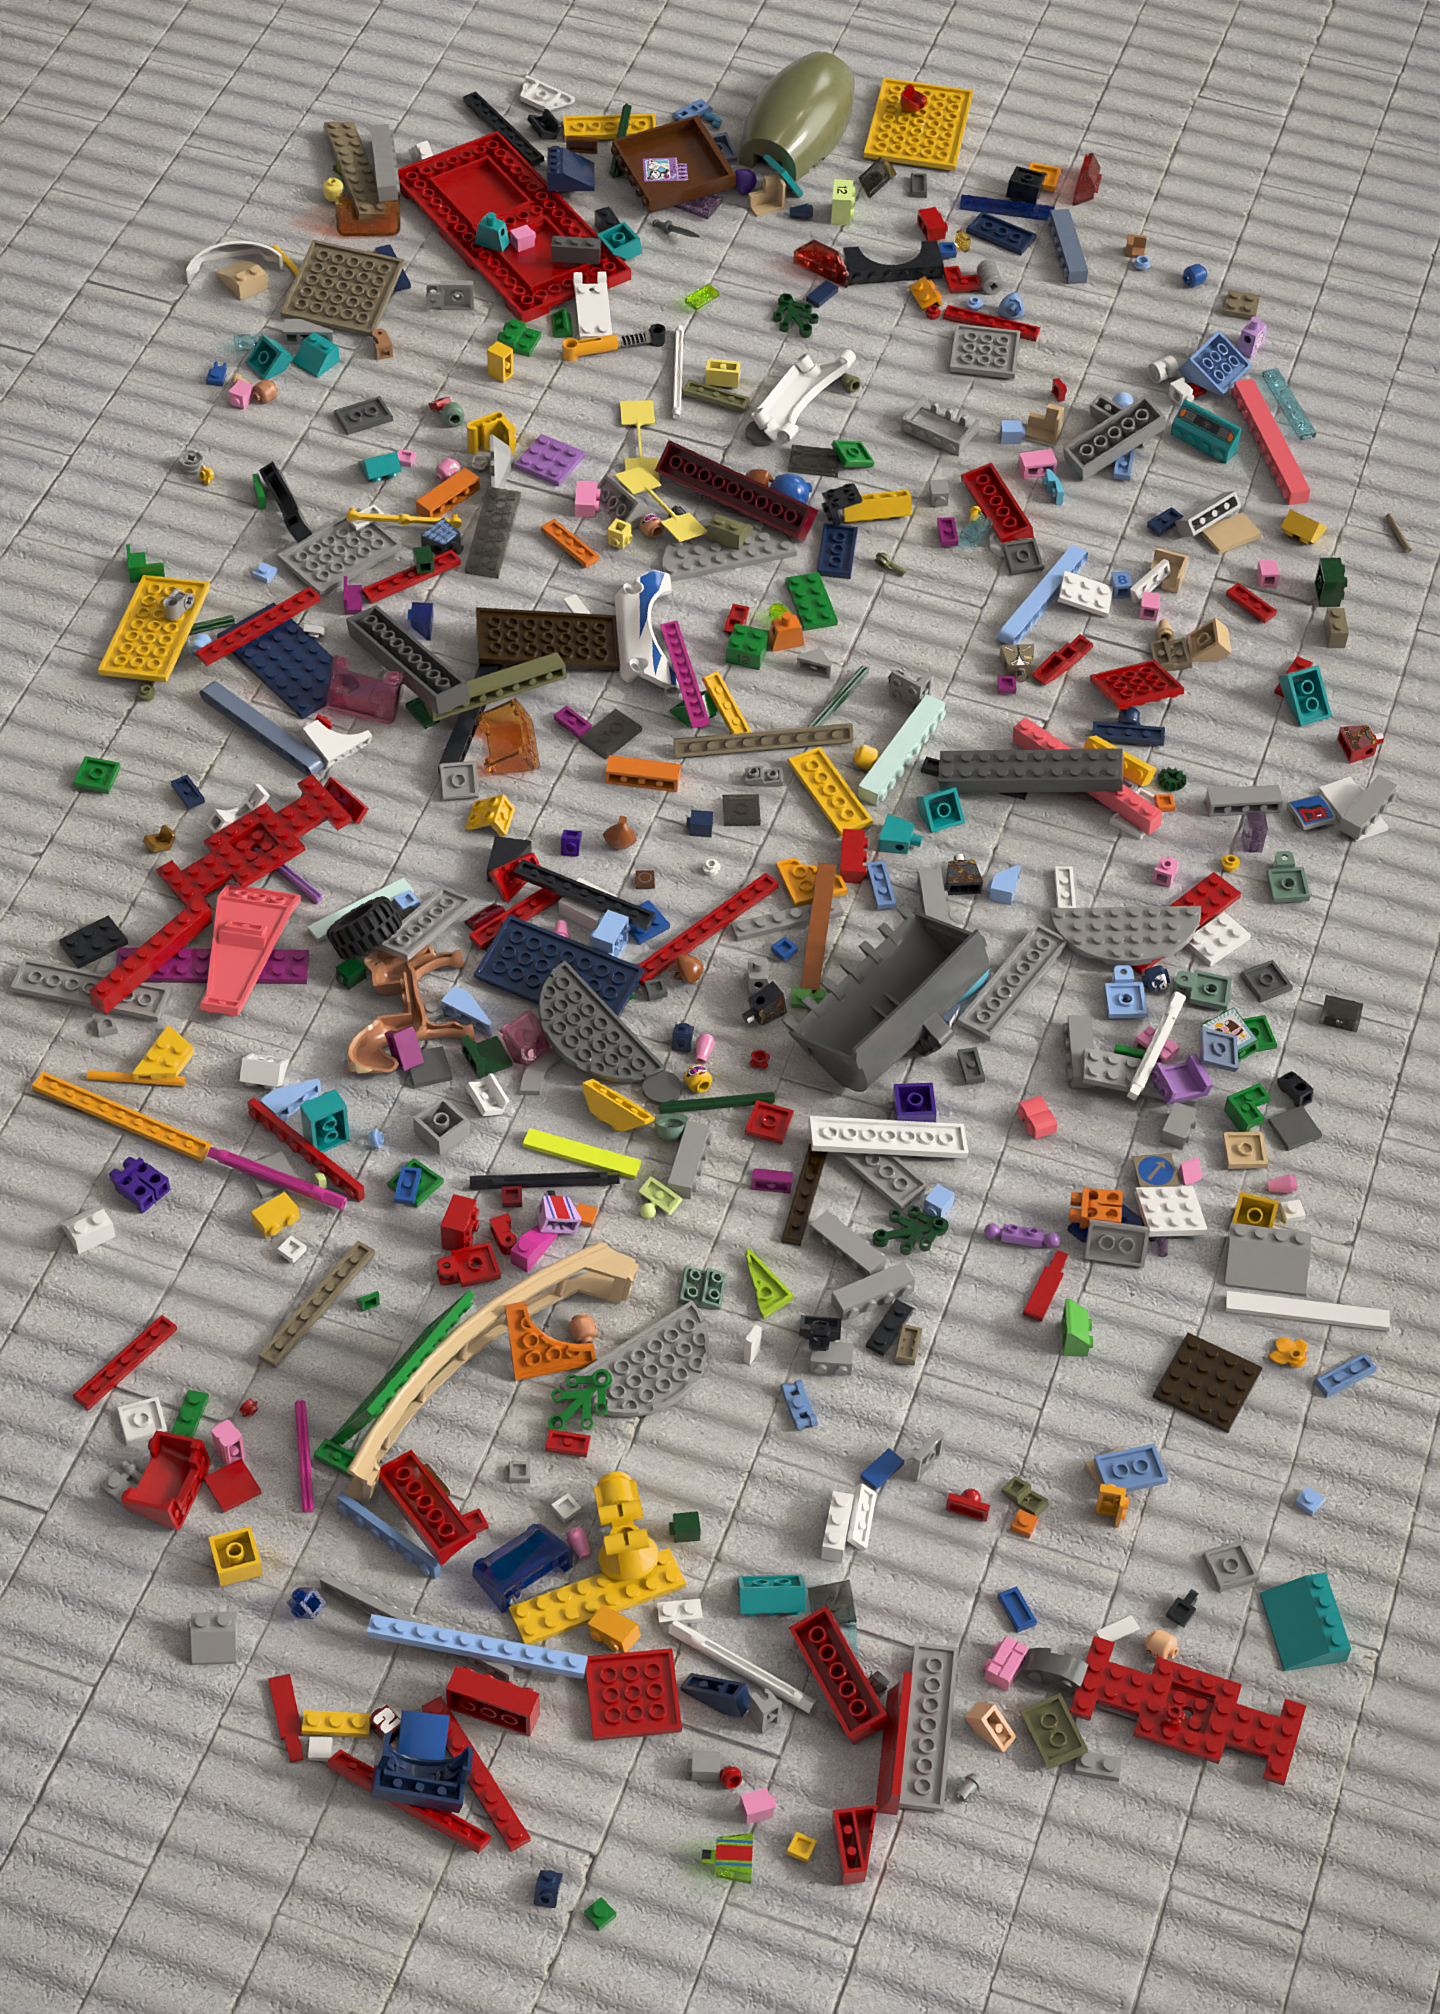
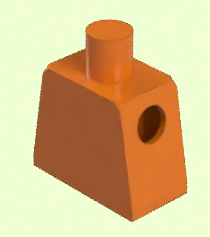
M784 612L781 618L772 620L769 630V645L772 652L804 646L802 628L796 615Z

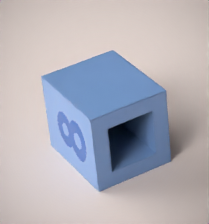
M1129 571L1111 573L1110 586L1113 587V599L1131 598L1130 588L1133 585Z

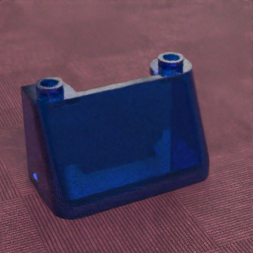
M532 1524L525 1532L485 1558H479L475 1561L472 1576L503 1614L509 1610L511 1599L513 1597L516 1599L520 1597L521 1590L552 1570L556 1574L559 1572V1568L564 1573L573 1568V1551L567 1543L543 1524Z

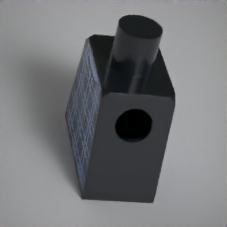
M444 518L421 534V547L430 545L431 551L434 554L440 555L452 549L459 555L464 549V546L461 545L460 532Z

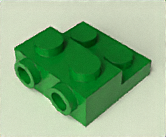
M511 319L509 322H505L503 332L498 333L497 341L512 348L513 353L530 357L542 337V332L526 328V322Z

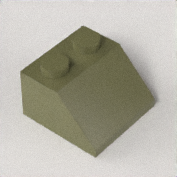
M715 514L708 524V540L739 550L753 530V526Z

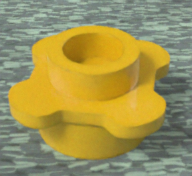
M201 465L199 478L206 485H209L210 481L214 479L213 470L210 467L206 468L205 465Z

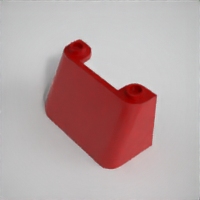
M156 1430L148 1442V1450L152 1458L137 1488L129 1487L122 1494L121 1502L130 1511L170 1529L179 1530L204 1482L203 1477L207 1476L210 1468V1457L202 1440Z

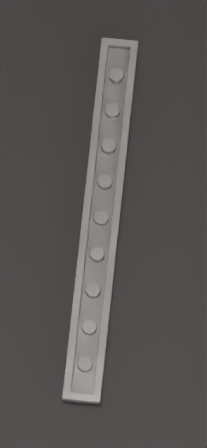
M324 1573L320 1579L322 1591L369 1615L374 1614L434 1626L431 1623H424L418 1620L411 1613H404L398 1610L393 1604H386L380 1601L373 1594L368 1595L362 1592L355 1585H348L342 1582L337 1576H330ZM447 1653L501 1681L512 1682L514 1679V1668L511 1665Z

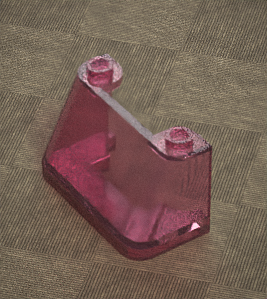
M335 655L331 667L326 706L333 711L379 723H393L403 698L405 673L389 671L386 673L384 680L349 671V660Z

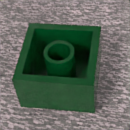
M1320 558L1314 582L1319 607H1340L1341 600H1344V588L1347 587L1348 580L1344 576L1345 565H1342L1341 558Z

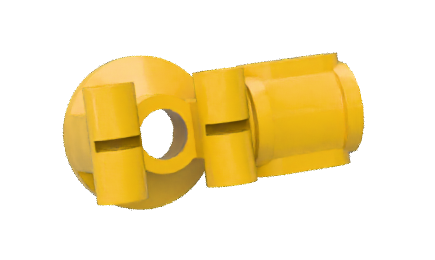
M620 1471L607 1473L600 1478L597 1486L593 1487L601 1526H612L610 1534L603 1536L604 1544L598 1553L599 1567L605 1575L613 1579H637L654 1569L659 1558L658 1548L655 1542L648 1537L647 1529H639L633 1523L635 1520L644 1518L636 1479H631L629 1475Z

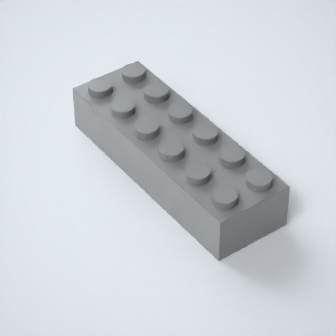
M1144 395L1063 447L1064 459L1084 481L1166 428L1165 416Z

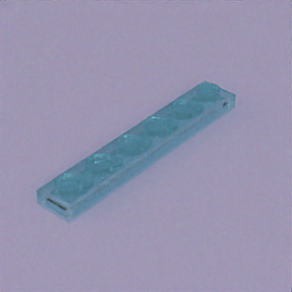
M1279 369L1263 371V379L1300 441L1315 438V429Z

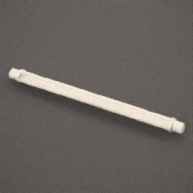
M681 325L676 326L674 332L675 356L672 409L674 419H679L682 413L684 330Z

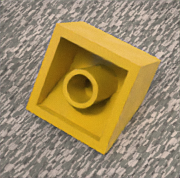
M1289 509L1281 526L1285 530V534L1291 537L1295 534L1300 537V541L1306 544L1309 541L1315 543L1327 528L1325 525Z

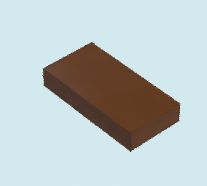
M567 136L566 149L575 153L597 154L598 138Z

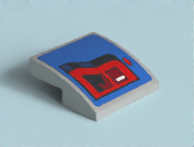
M1320 794L1287 802V809L1295 816V823L1303 830L1337 822L1331 807Z

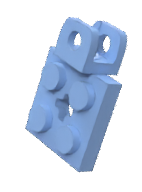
M1115 966L1112 983H1105L1104 986L1108 1018H1147L1143 982H1134L1131 966ZM1124 970L1127 974L1123 975L1120 971ZM1123 998H1127V1001L1131 1002L1124 1003Z

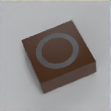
M654 870L635 871L636 889H655Z

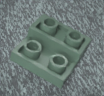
M686 1265L683 1269L677 1303L685 1305L693 1301L698 1308L720 1310L727 1274L711 1268L702 1271Z

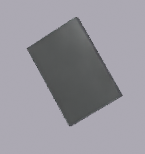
M380 396L334 410L335 417L347 435L393 421V415Z

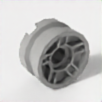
M189 449L182 452L179 456L180 469L184 474L195 475L201 471L200 467L204 464L203 456L199 451L195 452Z

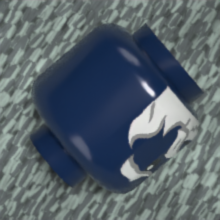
M1161 965L1145 969V976H1141L1144 987H1148L1151 992L1166 989L1168 983H1171L1167 968L1164 969Z

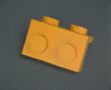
M925 276L909 286L923 311L935 302H938L940 306L943 305L940 300L942 298L938 290H934L936 288L932 280L928 281Z
M1113 1484L1100 1485L1095 1513L1116 1516L1115 1527H1119L1120 1520H1125L1129 1497H1125L1126 1488L1116 1487Z

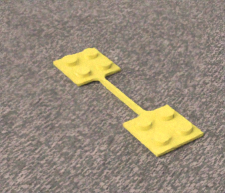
M653 400L620 401L622 425H635L637 427L639 457L624 458L625 471L644 466L660 482V475L655 471L658 457H643L640 426L655 424Z
M644 466L614 475L632 495L647 492L671 516L670 519L661 521V524L679 542L708 533L690 513L679 516L675 515L651 490L661 486V484Z

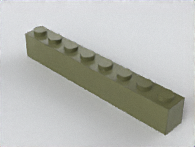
M557 652L466 681L470 701L439 715L425 703L426 710L432 720L437 721L567 678L566 666Z

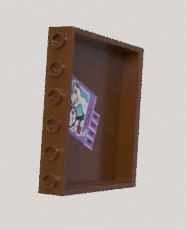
M698 115L612 140L611 153L613 157H616L619 167H622L625 177L629 178L631 187L635 188L636 195L641 198L643 206L647 208L649 213L736 187V174Z

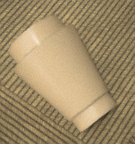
M1162 619L1158 623L1156 634L1158 640L1166 638L1167 642H1170L1174 637L1169 621L1166 619Z

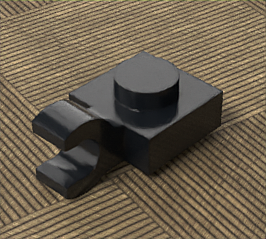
M1191 1589L1184 1600L1177 1597L1167 1611L1166 1617L1185 1628L1196 1612V1608L1193 1605L1196 1603L1199 1593Z

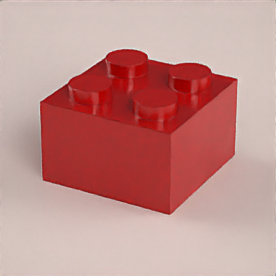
M453 1194L440 1225L442 1249L451 1251L472 1246V1235L474 1231H478L480 1220H477L479 1209L475 1199Z

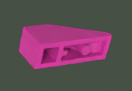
M538 1224L522 1235L511 1248V1264L528 1273L560 1233L540 1232Z

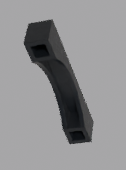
M272 461L261 468L259 472L282 512L283 521L293 538L299 543L312 535L284 475L276 464Z

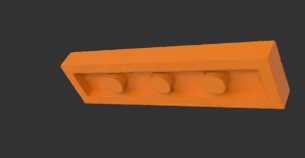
M553 519L541 526V532L585 568L599 561V555L557 520Z

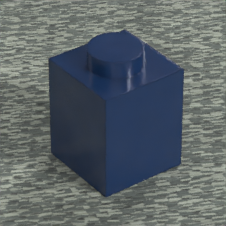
M691 810V817H687L686 828H690L689 836L712 837L713 812Z

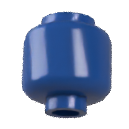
M1200 264L1191 265L1185 268L1183 272V281L1190 287L1203 284L1207 277L1206 268Z

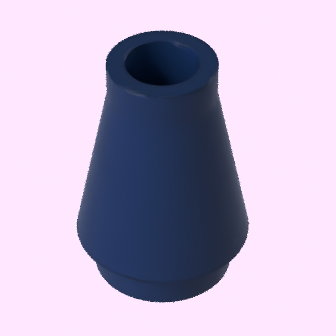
M806 203L790 207V217L805 219L813 217L812 204Z

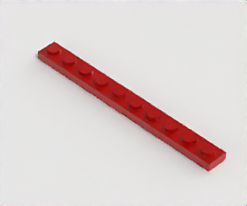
M767 873L757 878L637 965L644 968L645 971L639 984L644 986V981L657 977L668 969L670 965L677 962L678 955L690 953L778 889L779 883Z

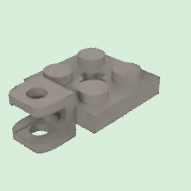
M440 281V284H428L426 286L427 306L441 307V310H474L473 281Z

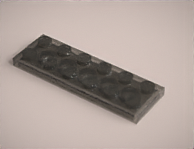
M487 487L465 565V574L499 579L521 499L520 491Z

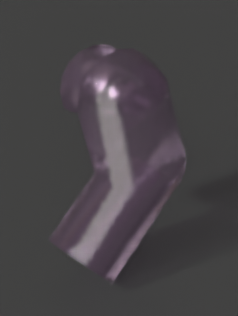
M1164 1236L1149 1237L1148 1240L1150 1242L1156 1241L1158 1244V1256L1166 1257L1168 1255V1240Z

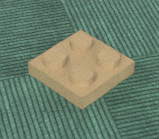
M1263 1132L1223 1133L1228 1169L1267 1168L1268 1159Z

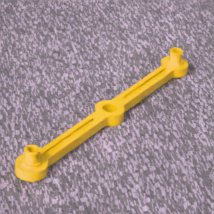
M352 507L349 508L350 511L346 513V519L352 522L364 520L396 522L400 525H409L410 523L434 525L442 519L409 516L408 514L358 513L354 507L353 510ZM452 514L451 519L444 518L454 528L462 525L458 514L456 516Z

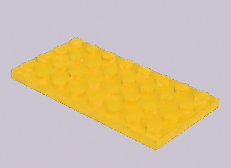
M143 575L98 668L99 675L167 683L208 594L210 583L206 581ZM176 588L184 593H192L194 595L193 605L177 620L166 619L163 600Z

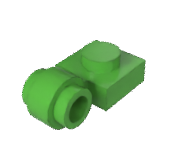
M793 988L791 1008L807 1009L801 1002L807 995L818 1004L828 995L827 991L819 989L812 995V989Z

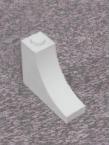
M316 720L308 722L303 726L301 738L312 751L323 759L324 767L328 769L369 745L372 734L369 730L354 735L340 734L329 730Z

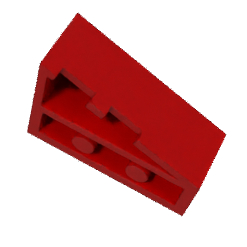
M878 1804L833 1810L832 1827L842 1885L864 1883L866 1880Z

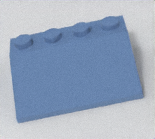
M1218 330L1178 370L1189 382L1222 396L1252 365Z

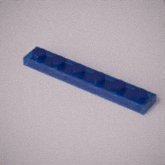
M962 195L959 209L1047 221V218L1050 217V211L1054 210L1055 207Z

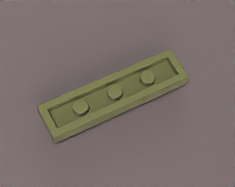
M688 380L682 390V395L744 413L750 403L749 397L692 380Z

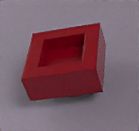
M522 1186L502 1187V1208L522 1207Z

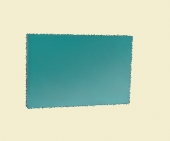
M766 154L763 159L775 173L780 175L786 186L800 198L803 195V191L787 171L769 154Z

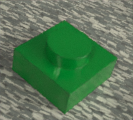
M600 1897L584 1911V1916L600 1931L616 1917V1912Z

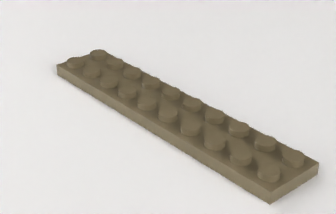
M324 122V131L358 218L390 219V212L386 202H379L376 176L355 124L352 122Z

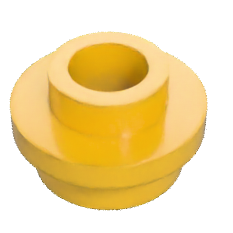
M1228 854L1222 857L1221 864L1224 870L1233 872L1239 867L1240 860L1237 856Z

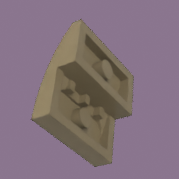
M1166 638L1149 642L1153 659L1166 671L1192 668L1184 638L1167 642Z

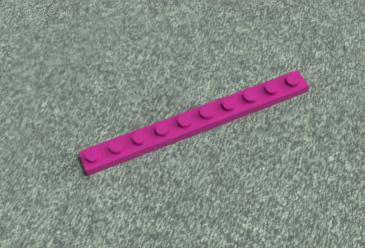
M678 621L660 624L692 729L709 725V717Z

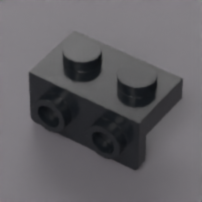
M544 109L542 116L529 114L527 121L536 130L539 137L543 139H556L561 124L548 109Z

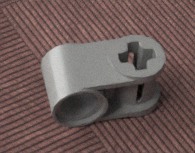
M178 588L174 589L163 600L166 619L177 620L193 605L194 595L192 593H184Z

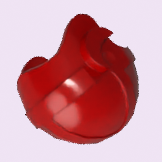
M912 84L904 87L905 90L900 95L902 109L908 113H915L921 108L923 109L926 106L927 97L923 93L916 91Z

